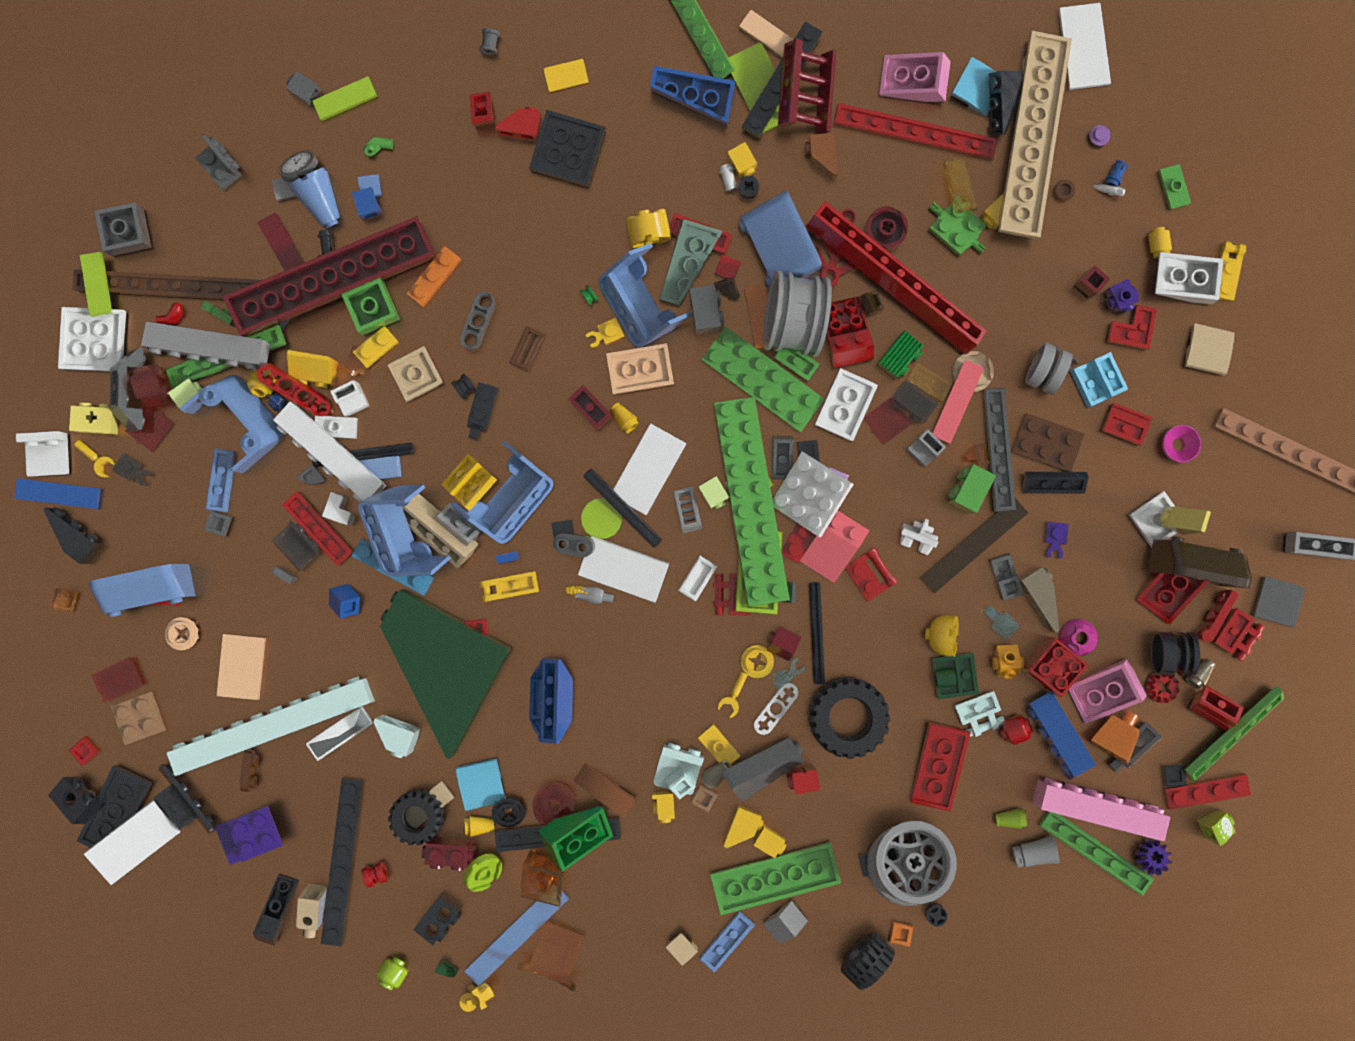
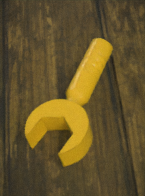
M78 440L74 446L91 461H95V473L101 477L109 478L110 476L104 473V465L111 463L117 466L115 460L110 457L98 458V455L81 440Z
M740 671L733 686L731 697L722 698L718 704V710L723 704H731L733 712L729 718L734 717L739 710V705L735 698L739 695L748 676Z

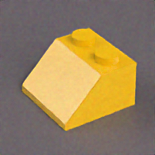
M287 351L289 375L306 385L307 382L315 383V387L327 389L328 385L334 386L338 366L336 360L328 356Z

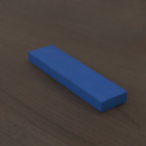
M17 478L14 499L98 509L101 489Z

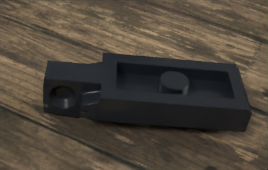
M478 382L467 420V427L471 428L468 436L469 439L478 441L480 431L485 432L486 427L488 428L499 391L498 387Z

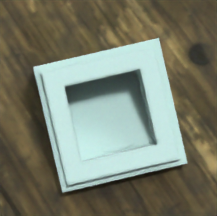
M681 767L664 779L667 786L679 800L696 787Z

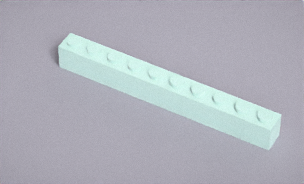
M358 676L347 680L348 685L343 687L340 686V683L328 687L329 692L321 694L320 691L308 695L309 699L303 702L301 698L289 702L290 707L283 709L280 705L269 710L271 714L263 716L262 713L251 716L250 722L243 723V720L232 723L230 724L231 729L224 731L223 727L211 731L212 736L205 738L203 734L192 738L193 743L185 745V742L172 746V751L167 752L174 775H180L369 704L375 700L366 678L360 680Z

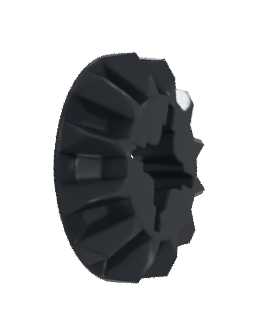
M502 797L500 801H495L492 808L493 820L502 827H514L520 824L525 816L524 805L520 803L519 799L515 800L512 797L507 799ZM512 808V814H505V809L509 810Z

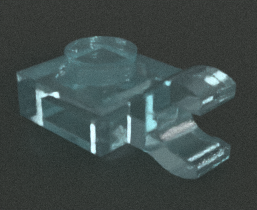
M990 606L984 611L993 621L990 627L1005 641L1020 627L1004 611L1000 615Z
M798 657L791 661L790 669L786 671L782 669L773 676L775 680L772 682L777 689H780L797 674L805 671V666L800 669L795 668V663L799 661Z

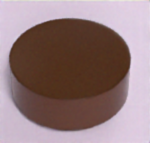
M1069 180L1059 181L1053 189L1054 197L1061 202L1070 200L1075 194L1074 184Z

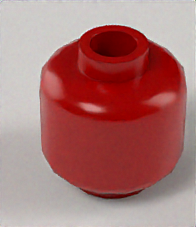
M1017 715L1006 719L1000 732L1004 741L1008 740L1012 745H1016L1029 740L1033 730L1027 717L1024 718L1022 715Z

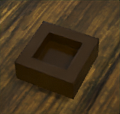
M877 290L859 296L867 315L885 309Z

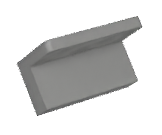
M450 503L435 519L466 546L472 540H476L481 531L463 517Z

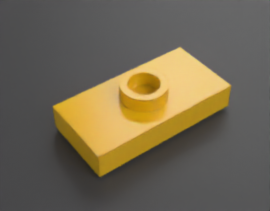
M714 724L698 736V739L719 763L726 760L731 765L740 757V754Z

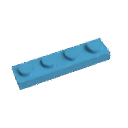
M361 538L352 557L383 573L371 543ZM387 575L425 596L435 578L431 575Z

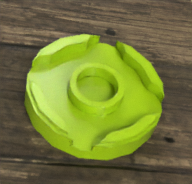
M605 498L592 500L584 507L581 521L584 530L590 536L606 539L615 535L620 529L622 516Z
M492 853L477 857L469 864L463 874V882L466 887L473 892L489 888L493 880L496 881L502 872L501 861Z

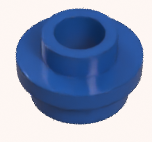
M277 393L268 396L269 401L267 403L275 412L277 410L281 412L287 405Z

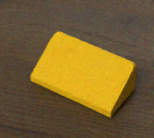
M583 59L543 69L549 93L589 83Z

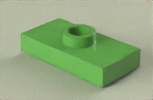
M1180 164L1160 169L1158 174L1169 210L1191 204Z

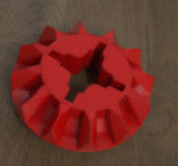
M1154 672L1147 679L1146 691L1153 701L1169 703L1176 699L1178 692H1180V682L1175 675H1156ZM1158 682L1164 684L1168 682L1166 688L1169 692L1163 690L1159 692L1161 687Z

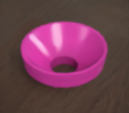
M1177 425L1165 433L1162 440V448L1165 455L1172 461L1188 462L1199 454L1201 438L1192 427ZM1175 439L1183 441L1182 450L1177 451L1173 448V441Z
M1073 619L1062 626L1059 640L1077 656H1084L1094 650L1097 645L1098 635L1094 626L1088 621ZM1079 632H1084L1087 636L1084 644L1076 642V635Z

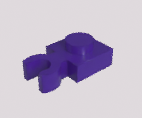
M1046 522L1044 542L1050 543V547L1046 550V557H1051L1053 550L1057 551V558L1061 559L1063 557V550L1060 546L1061 544L1067 545L1069 524Z

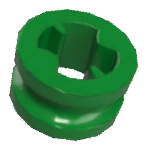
M586 285L585 290H579L589 305H592V301L598 300L588 285Z

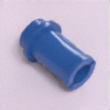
M1116 160L1110 175H1107L1105 178L1106 185L1116 187L1121 185V178L1128 164L1124 163V161Z

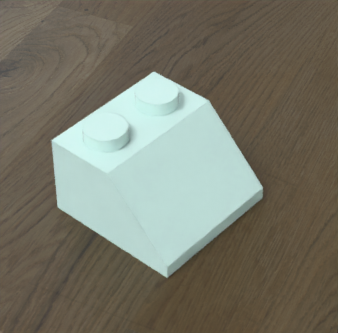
M384 714L374 719V725L385 749L391 751V755L402 758L413 752L421 728Z

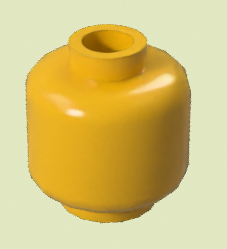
M252 370L247 381L250 392L254 396L261 398L272 394L273 389L260 382L257 378V370ZM263 371V376L270 375L271 371Z

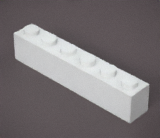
M289 402L275 417L274 421L278 424L276 428L284 435L288 433L292 436L293 439L291 441L300 449L304 447L308 451L307 456L314 462L320 461L324 465L322 469L330 476L334 474L339 478L337 482L346 490L350 488L354 492L352 496L359 502L380 493L387 486L296 404Z

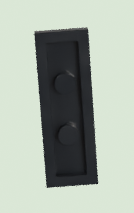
M1025 472L1022 489L1023 493H1085L1089 476L1087 472Z

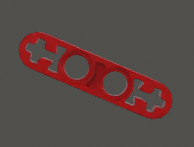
M263 363L258 367L257 378L263 384L317 416H325L329 413L330 401L321 393L271 363ZM270 370V375L264 377L263 371ZM278 374L279 376L277 377L276 382L273 383L274 378H276V375ZM281 380H288L291 383V387L283 389L280 387L279 382ZM299 391H306L309 397L302 400L298 398L297 393ZM325 403V408L317 409V404Z

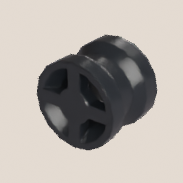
M753 176L743 177L739 182V195L746 200H751L757 196L759 190L758 180Z
M465 373L461 375L459 380L451 382L462 399L466 398L469 392L476 390Z
M933 902L925 908V917L931 925L939 927L946 923L948 914L941 904Z

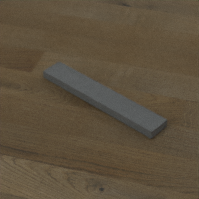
M1005 387L984 389L983 397L990 473L996 475L992 483L994 512L1015 511L1016 504Z

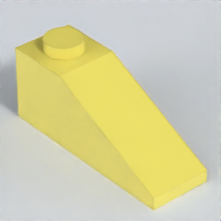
M1174 506L1166 507L1160 515V527L1182 535L1203 533L1206 530L1211 512Z

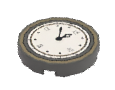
M311 150L297 152L281 164L278 173L284 181L293 182L299 179V176L303 174L306 176L316 168L318 164L317 157Z

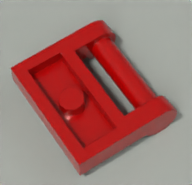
M876 547L845 567V570L867 602L898 582L897 578L892 576L877 554L879 551ZM869 558L872 559L886 580L883 584H880L866 563V560Z

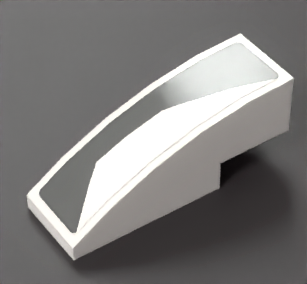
M362 706L316 736L306 745L316 760L319 761L374 722Z

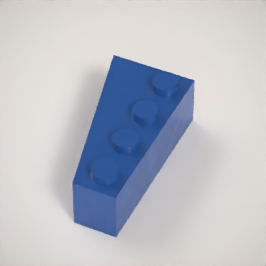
M653 67L650 84L651 91L723 125H728L735 81L665 67Z

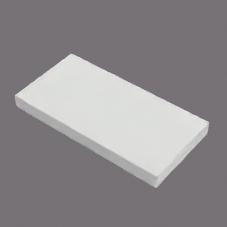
M1094 3L1059 8L1061 36L1072 38L1067 67L1068 89L1076 90L1110 85L1111 79L1101 4Z
M650 424L617 482L614 491L630 507L647 515L687 443Z
M591 536L595 543V550L591 555L584 557L578 575L656 603L670 563Z
M152 800L85 851L84 855L109 884L112 885L175 837L180 831L174 826L157 802Z

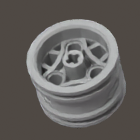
M775 271L771 280L763 325V347L765 350H770L773 347L774 351L780 352L782 348L800 350V354L805 356L809 352L812 357L819 356L825 341L830 317L832 297L830 278L823 277L820 280V277L813 276L811 279L793 277L791 272H786L783 275L782 271Z
M922 821L900 823L881 833L873 842L867 858V871L875 890L886 900L901 906L924 904L941 897L950 888L957 870L955 851L948 837L935 826ZM904 834H911L912 844L903 843ZM925 846L930 847L932 850L930 857L925 856L923 853ZM889 849L896 852V859L894 861L890 860L887 856ZM932 868L937 871L935 880L929 879ZM890 872L895 876L897 883L893 884L888 877ZM911 880L917 881L919 885L917 891L911 890L909 886Z

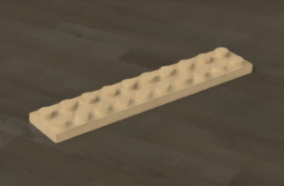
M1031 31L1029 35L1022 91L1018 104L998 232L1033 239L1041 237L1072 38Z

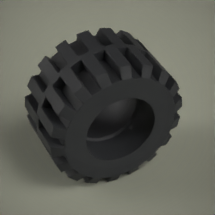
M421 789L411 790L400 796L393 803L389 811L388 822H391L389 826L390 831L394 830L395 832L393 836L395 838L398 836L401 838L400 842L404 843L406 841L411 846L413 844L421 845L424 842L430 841L441 829V824L444 822V808L441 809L440 805L442 803L440 800L437 801L435 799L437 796L434 794L430 795L427 790L422 792ZM418 806L426 812L428 821L425 827L414 828L408 824L405 817L408 807Z
M876 932L870 933L859 940L849 951L840 971L859 990H864L877 982L887 971L893 961L895 950Z

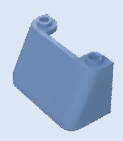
M787 191L776 195L740 216L739 228L742 233L746 232L752 239L767 271V277L764 279L768 288H770L771 280L776 270L782 271L783 275L786 272H791L793 277L806 278L819 272L822 266L821 260Z

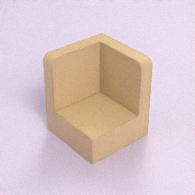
M682 933L678 934L672 941L668 940L666 942V949L682 966L698 952L697 945L693 941L689 942Z

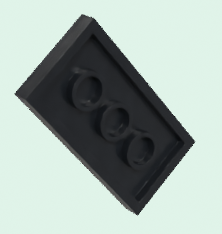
M117 765L112 766L97 798L101 806L84 825L77 842L91 848L137 813L153 782Z

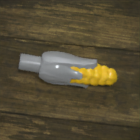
M581 585L567 586L565 588L566 594L590 603L600 604L602 601L613 603L614 595L604 593V590L598 587Z

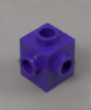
M1129 279L1104 291L1107 296V304L1115 313L1120 310L1126 313L1134 309L1133 304L1139 301V293L1131 285Z

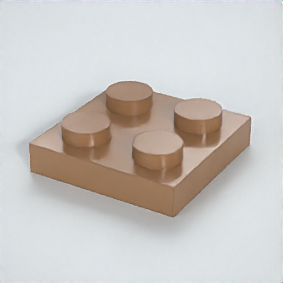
M153 692L111 706L124 745L166 731Z

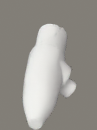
M1105 184L1093 186L1098 191L1108 193V195L1123 196L1125 194V189Z

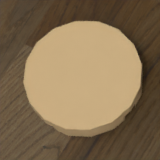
M970 351L967 355L962 354L959 356L952 367L954 382L964 360H968L984 367L974 392L985 389L994 376V367L991 360L979 351Z

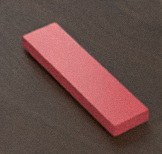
M964 360L932 432L935 437L951 444L984 367Z

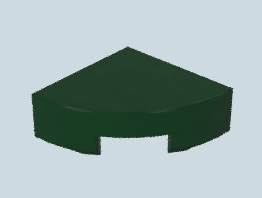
M440 960L434 972L446 977H455L458 968L444 960Z

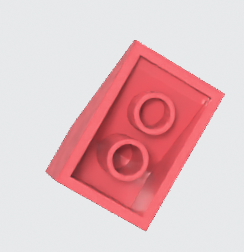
M837 511L822 537L815 535L800 562L835 583L864 541L869 530Z

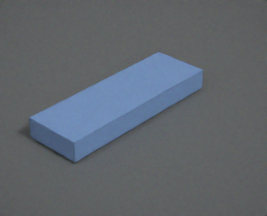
M214 448L205 510L228 513L234 473L231 468L235 465L236 451Z
M738 911L700 955L699 960L715 973L751 931L755 923L741 911Z

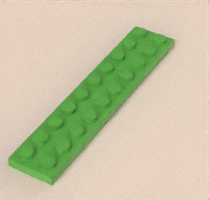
M755 398L716 402L713 406L747 606L788 601L790 598Z

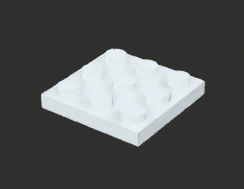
M62 307L58 369L110 372V368L124 357L126 311L112 309L113 314L90 317L88 308Z
M801 452L773 498V506L818 537H822L854 484L808 454Z

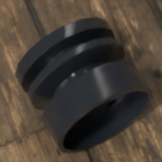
M1156 632L1154 634L1151 646V659L1156 675H1174L1175 672L1178 675L1195 676L1200 665V645L1195 632H1178L1176 635L1173 632Z

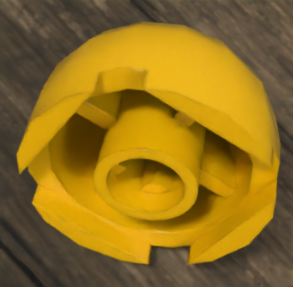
M953 615L937 617L932 621L931 627L926 628L925 639L929 640L930 647L935 653L942 656H955L957 650L958 617Z

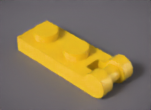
M1224 241L1222 245L1220 259H1223L1220 300L1232 302L1235 299L1246 245H1233L1229 241ZM1230 252L1235 253L1234 259L1228 258Z
M536 571L479 582V586L483 590L482 602L540 592ZM496 585L497 593L491 594L490 586Z

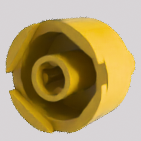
M659 209L653 213H650L649 210H642L637 212L638 216H631L625 219L630 243L633 248H639L650 243H657L659 245L671 240L665 209Z

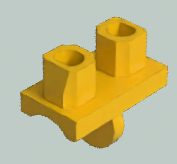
M485 982L477 987L471 984L466 987L469 992L464 993L460 997L459 1005L466 1012L473 1011L476 1006L483 1010L487 1007L485 1002L492 998L494 994Z

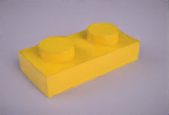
M383 326L355 349L353 353L366 368H369L399 342Z

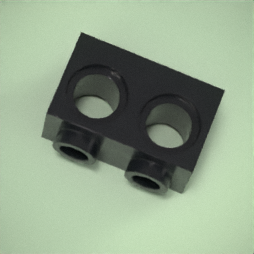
M441 893L413 931L431 945H434L436 941L441 942L448 933L445 930L448 925L454 926L461 915L458 912L461 907ZM441 908H448L450 916L442 915ZM428 925H435L438 929V932H430L428 929Z

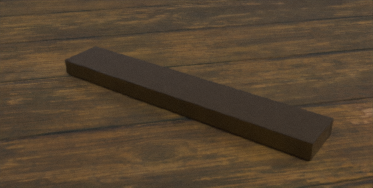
M1016 498L1015 511L996 512L920 577L933 593H936L1028 514L1027 510Z

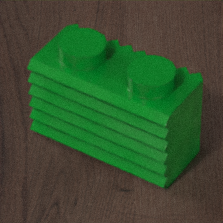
M904 330L877 362V365L894 379L898 378V376L903 378L910 369L907 365L911 360L917 361L923 353L920 349L924 345Z

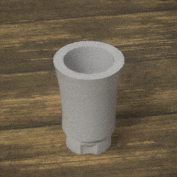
M1053 835L1012 847L1017 868L1060 864Z

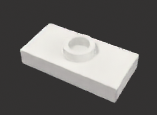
M315 416V422L333 438L357 439L358 418Z

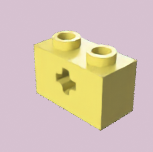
M79 403V406H71L69 431L118 435L119 419L111 412L110 404H99V407H92L91 403ZM97 416V420L92 421V417Z

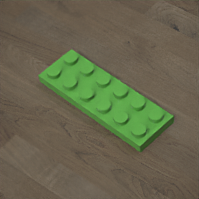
M728 327L723 329L701 359L750 397H754L757 402L799 433L825 400Z
M831 842L777 855L775 858L770 857L710 873L721 915L841 884Z

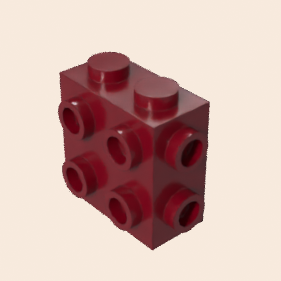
M434 836L422 847L421 856L425 859L424 865H430L432 869H442L443 866L451 867V870H464L470 862H473V858L476 857L477 846L473 845L474 839Z

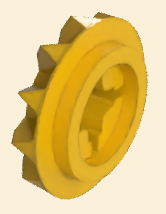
M753 645L747 648L741 656L742 669L748 676L753 678L765 677L771 672L774 665L772 653L768 652L767 648L762 645ZM761 653L760 660L766 663V665L759 664L754 670V663L749 658H756Z

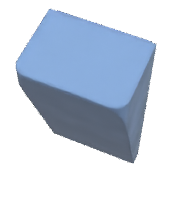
M399 456L360 460L379 479L402 477Z

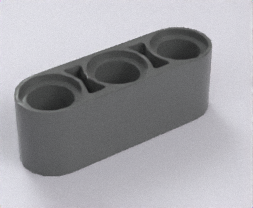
M483 291L476 295L460 336L461 344L469 351H475L480 347L496 306L495 299L488 292ZM483 298H490L491 300L487 307L480 305ZM476 317L483 318V323L480 326L473 325V320ZM475 336V343L470 346L466 345L467 337Z

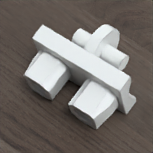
M924 518L922 523L914 521L913 526L903 523L901 527L900 544L911 547L914 539L920 541L918 551L928 555L933 547H937L939 541H937L938 536L932 534L934 528L928 526L929 519Z

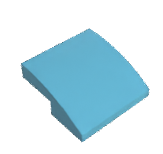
M971 57L952 96L969 104L968 107L987 116L990 110L989 73L996 71Z
M1111 352L1070 371L1087 408L1128 390Z
M497 759L456 767L465 811L494 805L495 801H500L502 797L506 799Z

